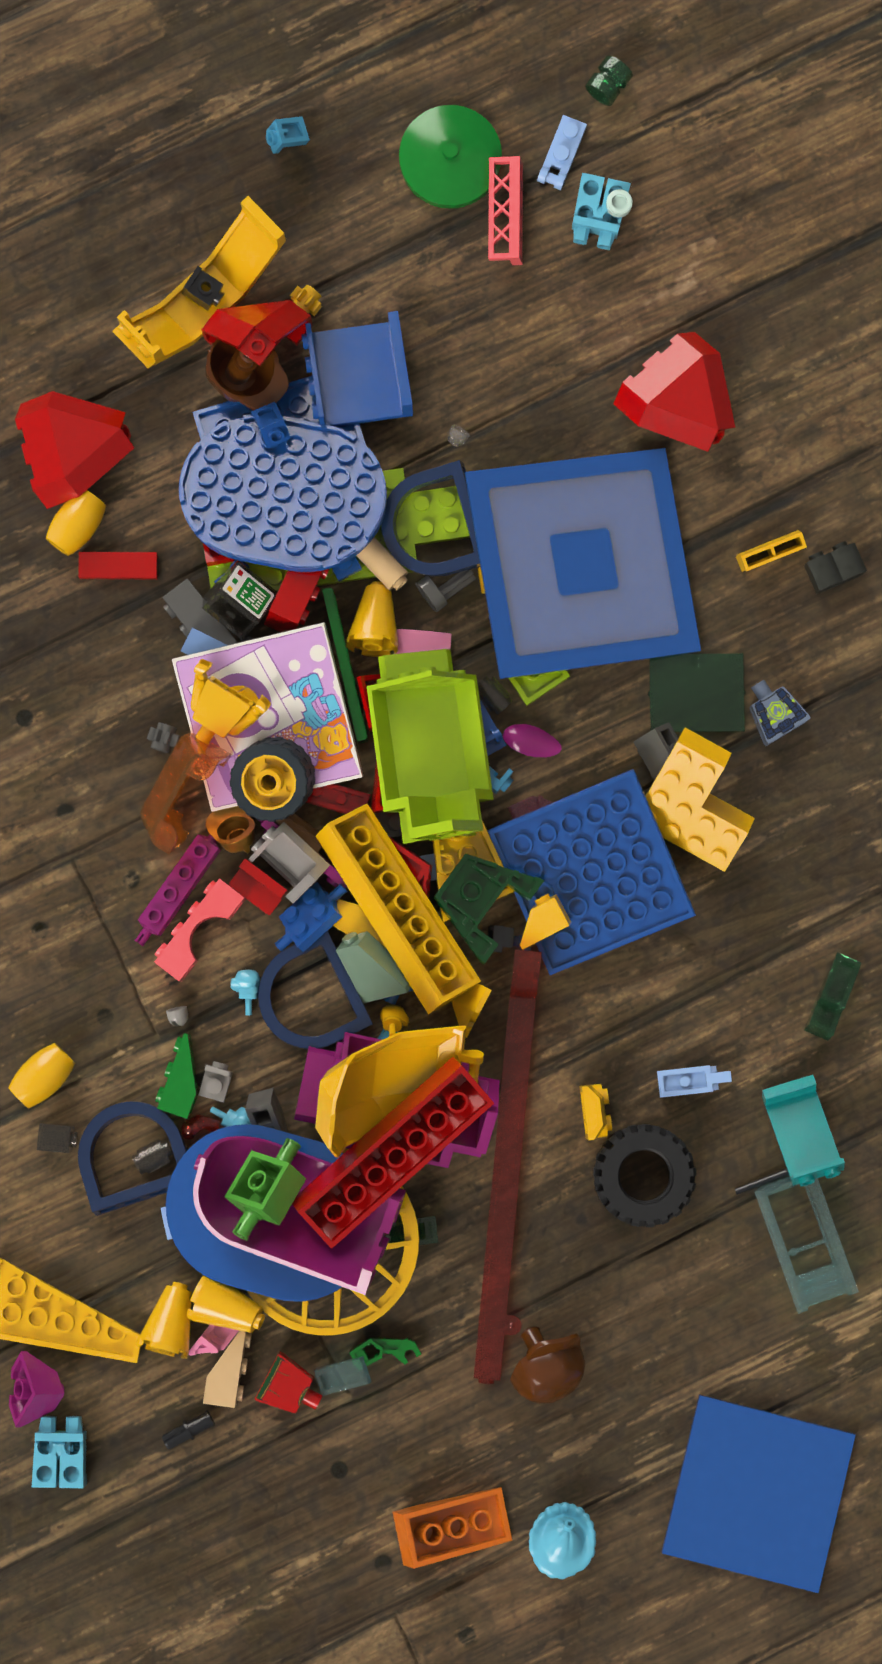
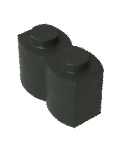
M844 541L833 546V552L824 555L823 551H820L808 557L809 562L804 567L816 594L855 579L867 572L855 542L848 545Z

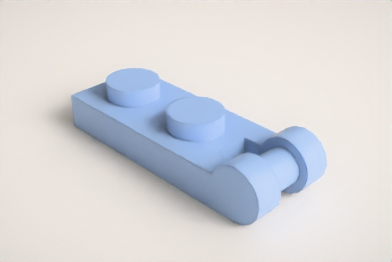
M565 115L562 116L537 182L542 184L547 182L554 185L555 189L562 190L587 128L586 123ZM551 168L559 170V174L550 173Z

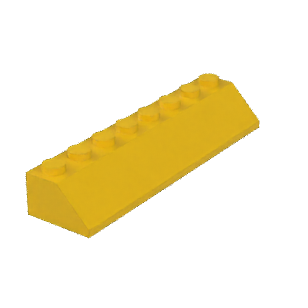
M368 803L327 823L315 837L428 1014L450 1003L481 982Z

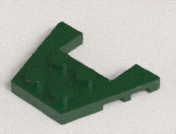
M465 854L435 894L434 899L480 963L484 965L499 944L477 928L478 924L506 886H509L526 900L530 901L544 880Z

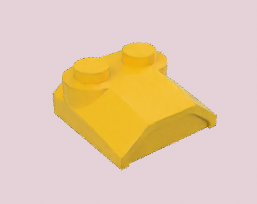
M601 1084L579 1086L586 1139L595 1140L599 1137H608V1131H612L611 1115L605 1114V1105L609 1104L607 1088L602 1089Z

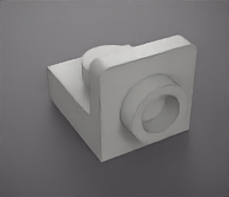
M213 1061L212 1066L206 1065L198 1095L224 1103L233 1074L232 1071L227 1070L229 1065Z

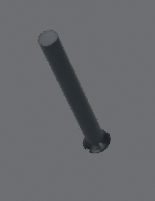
M786 1168L735 1188V1192L738 1195L789 1175Z

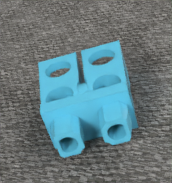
M582 173L572 223V230H574L573 242L587 245L588 236L591 233L599 235L598 248L610 250L614 239H617L622 217H614L607 211V197L612 191L622 189L629 193L631 183L608 178L603 203L600 205L605 177Z
M42 1416L39 1430L35 1432L32 1487L56 1488L59 1485V1488H84L87 1485V1431H83L82 1417H66V1431L56 1430L57 1416Z

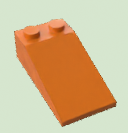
M501 1487L419 1504L393 1512L403 1565L413 1569L512 1541Z

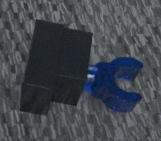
M498 925L488 926V937L499 944L493 953H502L503 948H513V946L521 951L532 950L531 947L522 950L520 946L524 933L514 936V928Z

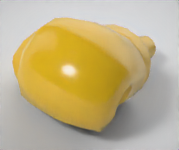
M386 1005L382 1008L380 1017L383 1029L389 1031V1036L400 1031L402 1026H408L409 1017L403 1007Z

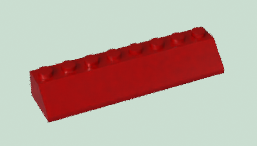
M454 1057L450 1058L296 1196L292 1203L293 1206L332 1249L487 1111L494 1102Z

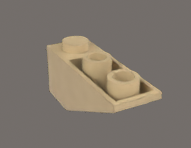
M239 1331L206 1378L203 1404L235 1408L237 1401L242 1402L244 1385H240L241 1374L246 1375L248 1359L243 1358L245 1348H250L252 1333Z

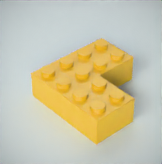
M685 727L647 792L646 798L664 839L725 872L749 833L755 818L710 794L723 772L731 752Z

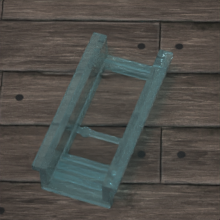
M789 1176L758 1187L754 1193L797 1313L799 1314L808 1311L809 1306L842 1294L849 1296L859 1291L818 1178L815 1179L814 1183L804 1187L823 1239L796 1249L791 1248L787 1252L768 1196L794 1187ZM825 1243L832 1263L796 1276L789 1256H795L798 1252Z

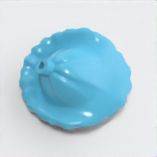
M554 1503L553 1506L546 1507L544 1512L538 1515V1518L533 1523V1528L529 1532V1551L539 1571L546 1574L549 1578L565 1579L573 1576L577 1572L584 1570L595 1555L596 1531L594 1530V1523L590 1519V1515L585 1513L582 1507H578L573 1503Z

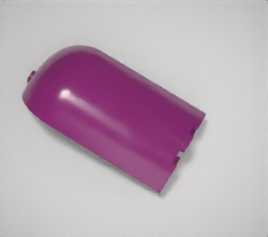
M232 1136L213 1142L203 1155H198L194 1165V1170H197L193 1187L194 1204L201 1221L215 1237L233 1247L366 1295L377 1270L375 1268L380 1258H383L390 1240L385 1235L390 1234L393 1223H396L406 1190L399 1188L332 1249L297 1212L293 1204L280 1226L265 1220H258L249 1235V1239L246 1241L232 1233L243 1212L224 1196L251 1150L276 1158L283 1145L256 1137ZM298 1151L291 1165L306 1178L299 1193L333 1163Z

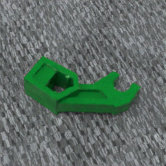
M369 1337L349 1351L359 1370L381 1359L382 1354H392L405 1365L408 1363L405 1357L407 1350L414 1351L416 1357L422 1353L416 1342L407 1337L405 1339ZM372 1344L376 1349L380 1350V1353H375V1356L369 1358L364 1347Z

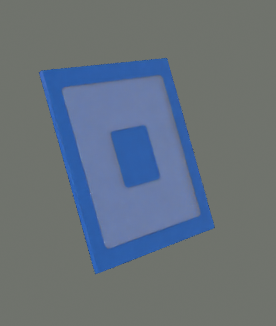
M666 448L465 472L500 679L701 651Z

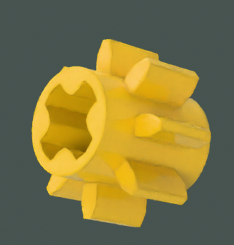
M307 284L303 289L297 286L290 294L293 302L308 314L311 313L315 316L322 307L319 302L321 295Z

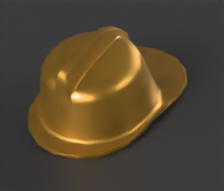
M235 806L213 811L209 814L206 820V828L210 835L226 851L230 853L241 851L247 854L250 853V846L255 840L254 829L256 824L243 809Z

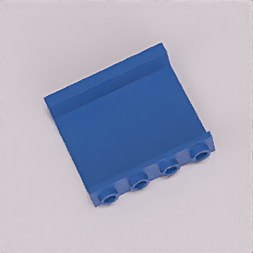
M398 311L388 312V322L320 332H312L311 323H305L306 333L302 334L304 350L309 349L310 357H305L307 373L312 372L313 380H308L310 396H316V403L312 404L314 420L319 419L320 425L343 426L413 416V405Z

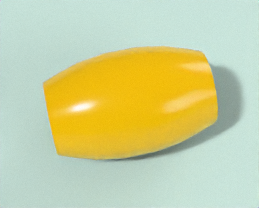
M88 490L80 497L68 500L55 514L45 539L56 549L70 556L85 545L96 532L104 516L106 505Z
M53 1043L32 1055L16 1072L8 1088L27 1108H31L52 1096L69 1077L75 1062L56 1043Z

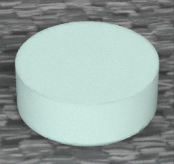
M622 189L612 191L607 197V211L614 217L626 216L632 208V197L627 191Z

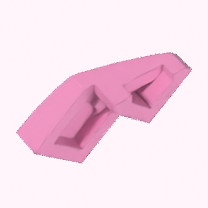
M209 1325L189 1350V1355L218 1353L227 1347L239 1330Z

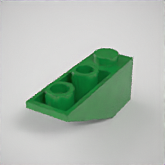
M184 1033L183 1037L178 1036L173 1049L174 1052H177L174 1063L169 1061L164 1074L165 1077H168L165 1088L160 1086L155 1101L159 1103L157 1109L189 1119L199 1093L191 1035Z

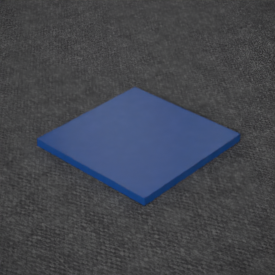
M699 1394L661 1551L662 1554L819 1593L856 1435Z

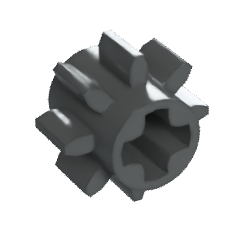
M158 722L157 728L150 727L147 739L152 741L150 748L164 753H170L171 747L177 749L181 738L179 735H176L177 728Z

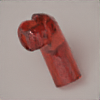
M199 1114L183 1123L181 1134L185 1139L190 1140L203 1129L211 1132L218 1130L221 1121Z

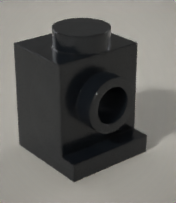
M197 266L183 287L182 294L208 311L212 304L217 307L225 294L222 292L224 284ZM205 284L210 290L207 292L203 291L201 286Z

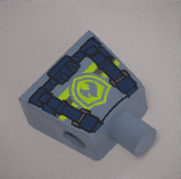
M765 680L751 687L759 701L751 705L749 709L765 747L811 718L785 687L782 686L772 692Z

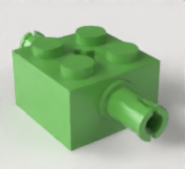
M286 1138L276 1158L251 1150L224 1196L243 1212L235 1229L232 1231L237 1237L247 1241L258 1220H265L280 1226L306 1180L291 1165L298 1150L301 1148V1145L296 1141Z

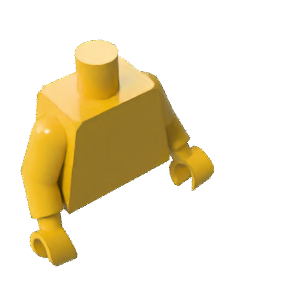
M200 659L193 671L196 674L190 706L192 711H194L192 718L202 725L196 734V738L205 744H209L215 733L222 738L229 734L233 736L239 735L271 706V702L262 694L255 706V702L214 676L208 679L206 673L213 663Z

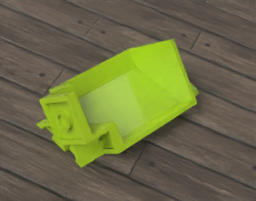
M450 649L379 656L378 662L381 679L376 680L377 684L367 686L383 812L399 813L403 844L422 840L450 839L455 836H476V832L483 831L480 802L494 800L477 676L466 674L465 670L453 671Z

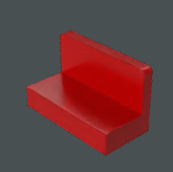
M244 859L239 866L240 869L229 882V886L264 913L271 915L289 891L247 859Z

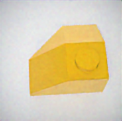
M479 983L451 1001L459 1026H467L466 1038L492 991Z

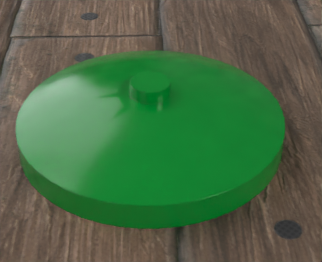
M442 105L420 114L406 129L399 149L401 173L410 190L418 198L430 205L450 209L471 205L484 197L489 192V157H502L499 137L490 122L478 112L458 105ZM495 165V174L499 176L501 165Z

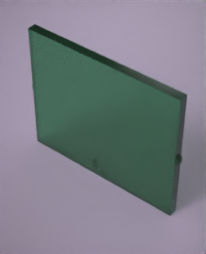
M743 653L680 654L649 659L650 731L668 722L671 724L674 732H682L685 727L693 732L745 731L744 695L746 691L744 690Z

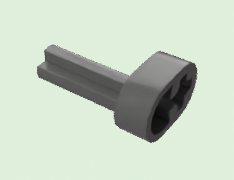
M469 569L459 572L438 588L427 575L417 581L415 585L433 611L438 612L447 605L448 599L471 584L476 578Z

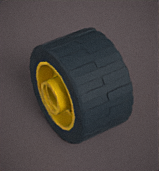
M268 737L255 742L237 757L233 768H231V779L229 782L233 799L236 800L240 809H243L247 815L255 817L257 820L275 822L276 820L286 819L289 815H293L298 811L313 792L316 777H314L315 768L312 765V759L309 754L307 755L303 747L290 739ZM269 775L275 778L276 783L270 780Z

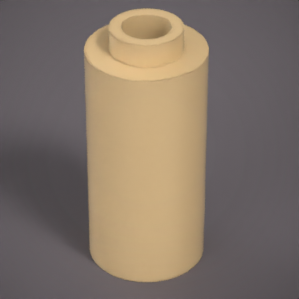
M375 537L356 555L388 590L393 588L399 590L408 581L406 569Z

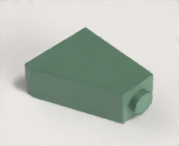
M368 931L359 934L352 932L342 938V942L336 949V952L363 1003L404 994L409 991L411 986L388 950Z

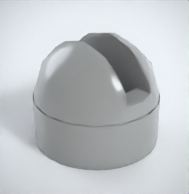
M187 1006L166 1010L167 1018L173 1026H183L187 1022Z

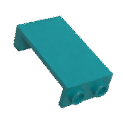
M813 1075L762 1090V1099L793 1186L797 1184L807 1186L814 1183L815 1179L823 1176L827 1179L836 1177L841 1174L845 1166L844 1159L839 1156L816 1092L817 1084Z

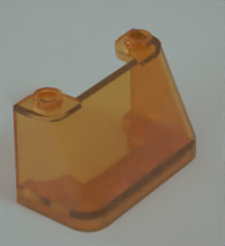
M188 733L177 741L140 813L141 820L153 844L168 854L182 846L189 835V832L185 831L182 827L184 815L173 809L190 777L197 780L209 778L218 765L226 766L232 755L212 742L209 744L201 742L194 733Z

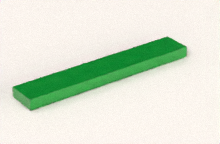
M331 587L322 589L356 739L359 744L366 743L369 739L348 648L346 647L335 592Z

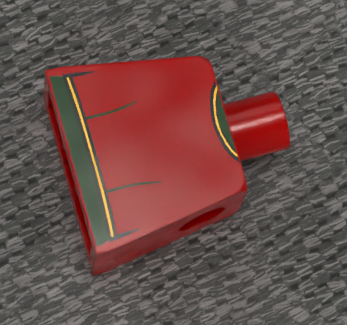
M280 1351L255 1400L296 1413L301 1403L316 1410L323 1395L309 1388L314 1376Z

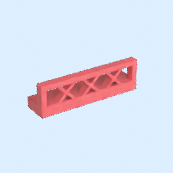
M520 156L489 157V261L510 260L512 265H523V163ZM510 164V172L501 180L495 174V165ZM504 187L509 192V199L501 206L495 200V194ZM503 212L509 217V224L501 231L495 225V219ZM502 237L509 243V253H495V244Z

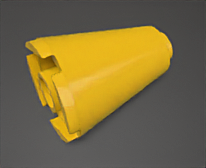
M375 581L365 587L347 637L346 647L354 652L355 648L362 650L361 655L379 657L390 655L392 650L397 653L399 643L392 592L382 582Z
M204 1275L197 1284L190 1300L195 1303L193 1310H187V1318L194 1322L252 1333L255 1329L259 1330L265 1320V1315L262 1314L263 1308L239 1289L214 1281Z
M173 1282L172 1286L166 1285L137 1339L136 1345L138 1347L145 1343L146 1350L172 1357L175 1354L182 1353L181 1358L188 1359L191 1320L187 1318V1310H191L190 1300L192 1297V1292L187 1290L188 1285L179 1282Z

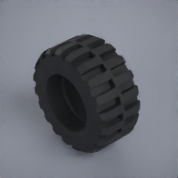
M650 1124L631 1125L618 1130L603 1143V1147L595 1158V1167H593L594 1186L600 1201L617 1219L632 1226L654 1227V1225L668 1223L670 1219L682 1213L681 1210L686 1205L688 1206L691 1201V1194L695 1191V1176L697 1174L691 1152L688 1151L685 1143L675 1134L659 1126ZM640 1150H649L659 1154L665 1160L669 1169V1182L666 1189L658 1197L645 1201L629 1196L622 1188L619 1177L620 1168L624 1160L630 1154Z

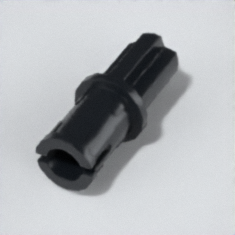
M207 1410L188 1422L184 1420L181 1426L162 1436L163 1442L168 1449H172L190 1438L194 1440L195 1436L214 1427L215 1422Z

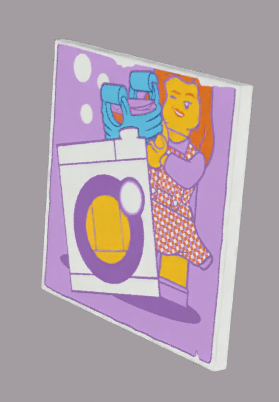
M325 622L172 659L212 812L238 806L231 794L232 790L229 782L231 779V768H233L235 760L244 750L255 742L268 737L290 739L304 748V751L312 759L311 762L315 768L314 777L316 778L313 788L364 776ZM200 659L213 663L206 673L208 679L214 676L255 702V706L262 694L271 702V706L239 735L233 736L229 734L222 738L215 733L209 744H205L196 738V734L202 725L192 718L194 711H192L190 706L196 674L193 671ZM269 775L270 780L276 783L275 778Z

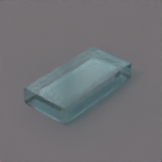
M363 1356L318 1367L314 1370L320 1392L323 1396L367 1385L371 1382Z

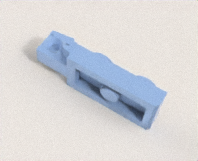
M710 1065L657 1071L660 1098L713 1092V1090H719L718 1083L732 1082L731 1071L717 1072L716 1066Z

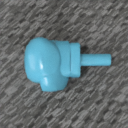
M239 970L235 978L231 979V989L239 992V999H245V1015H252V999L258 998L260 976L255 970Z
M215 1107L210 1109V1113L223 1119L221 1123L223 1127L242 1124L251 1125L245 1110L246 1108L240 1107L237 1111L229 1109L227 1114Z

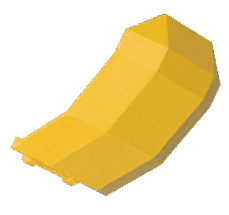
M467 1026L398 1032L352 1053L329 1069L319 1085L315 1128L330 1152L339 1158L347 1146L360 1140L452 1057L461 1065L462 1062L468 1063V1073L478 1083L480 1064L483 1063L484 1053L479 1050L464 1049Z

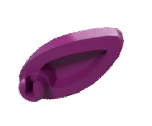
M528 724L511 725L503 733V740L510 748L527 756L550 757L557 755L562 750L560 743L553 736L535 726Z

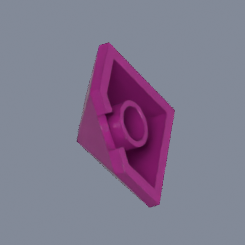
M21 1351L11 1368V1379H15L14 1395H9V1408L16 1428L22 1427L54 1411L64 1396V1386L60 1382L58 1373L27 1351Z

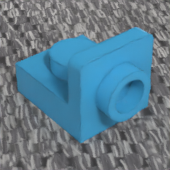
M302 116L275 119L266 130V140L268 145L271 146L273 154L279 153L283 147L306 145L310 141Z
M489 766L492 792L495 794L499 790L505 792L514 781L511 778L513 771L509 768L499 780L496 778L498 773Z

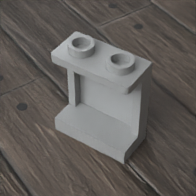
M285 822L277 829L272 826L251 848L254 853L248 859L252 863L258 856H261L294 887L285 896L292 903L330 866Z

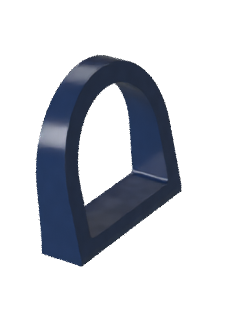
M458 460L413 474L400 482L387 498L386 511L381 524L385 544L392 556L400 564L416 573L427 576H446L480 567L465 478L466 468L462 461ZM454 478L474 552L440 563L419 561L408 554L399 541L396 531L398 511L404 500L414 491Z
M328 931L304 952L296 944L285 949L269 963L263 973L258 992L262 1017L269 1029L287 1044L308 1049L309 1046L323 1048L342 1040L345 1032L355 1034L373 1024L336 952V947ZM318 947H322L356 1015V1019L324 1035L302 1036L285 1028L276 1018L270 1000L271 987L277 973L287 963Z
M122 1102L104 1109L87 1125L79 1143L78 1164L90 1207L95 1215L98 1216L167 1193L172 1175L104 1197L94 1167V1149L100 1134L114 1121L129 1116L144 1117L158 1123L169 1138L176 1163L178 1164L188 1150L179 1128L160 1109L142 1102Z

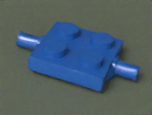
M316 882L279 916L285 926L286 934L274 943L276 947L283 951L291 942H294L301 951L304 952L342 918L337 909L336 901L348 892L347 889L340 883L329 894L322 885Z

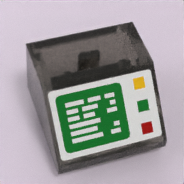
M237 560L204 595L202 609L243 640L259 624L274 601L277 591Z

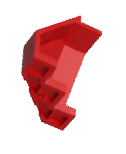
M285 300L217 309L201 331L204 340L212 345L216 339H219L234 346L257 365L261 366L283 338L286 337L295 345H298L302 340V334L306 333L305 323H311V328L313 324L310 314L293 301Z
M696 332L679 333L670 340L672 345L663 353L657 351L642 364L644 369L633 378L630 375L622 382L613 404L637 426L708 452L712 444H718L723 438L725 429L736 428L721 355Z
M54 391L20 404L15 422L17 430L23 431L25 443L21 444L26 465H31L34 475V478L30 480L32 490L47 509L67 502L70 499L80 497L135 448L130 442V430L123 424L126 412Z

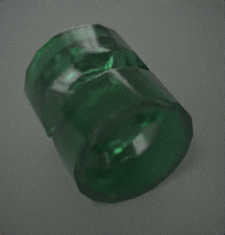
M608 55L598 67L600 72L594 73L585 84V88L594 99L606 106H612L620 95L619 89L626 87L633 74L622 61Z

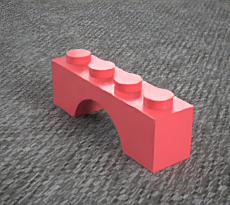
M220 878L217 882L212 880L203 892L206 896L201 903L196 901L187 912L190 917L184 924L182 922L177 924L171 932V935L174 936L168 945L163 943L155 953L157 959L154 962L179 982L184 980L198 962L193 953L192 939L199 925L211 918L230 920L246 900Z

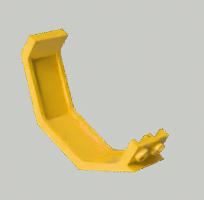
M249 196L241 202L242 210L211 255L199 266L204 272L224 284L222 292L225 294L217 307L212 304L207 311L182 294L183 287L191 277L189 275L164 300L152 308L132 318L129 317L125 310L117 316L120 325L112 332L147 368L194 345L203 336L201 329L217 309L235 307L246 297L285 243L284 232ZM205 284L201 286L203 291L207 292L210 290Z

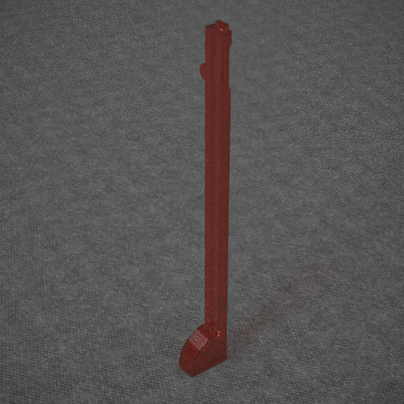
M514 950L473 1376L479 1379L478 1383L494 1384V1380L500 1381L504 1334L515 1335L521 1330L522 1326L517 1316L506 1315L535 1004L542 952Z

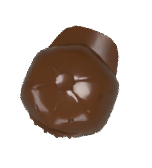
M219 339L212 343L206 357V378L228 401L240 402L248 408L256 410L270 403H277L287 392L288 378L279 364V357L275 350L259 366L230 344Z
M532 1326L525 1329L521 1334V1338L528 1351L526 1356L517 1363L510 1381L522 1397L531 1402L541 1404L553 1403L571 1394L579 1386L585 1369V1360L580 1346L581 1339L576 1333L559 1339L544 1340L539 1327Z

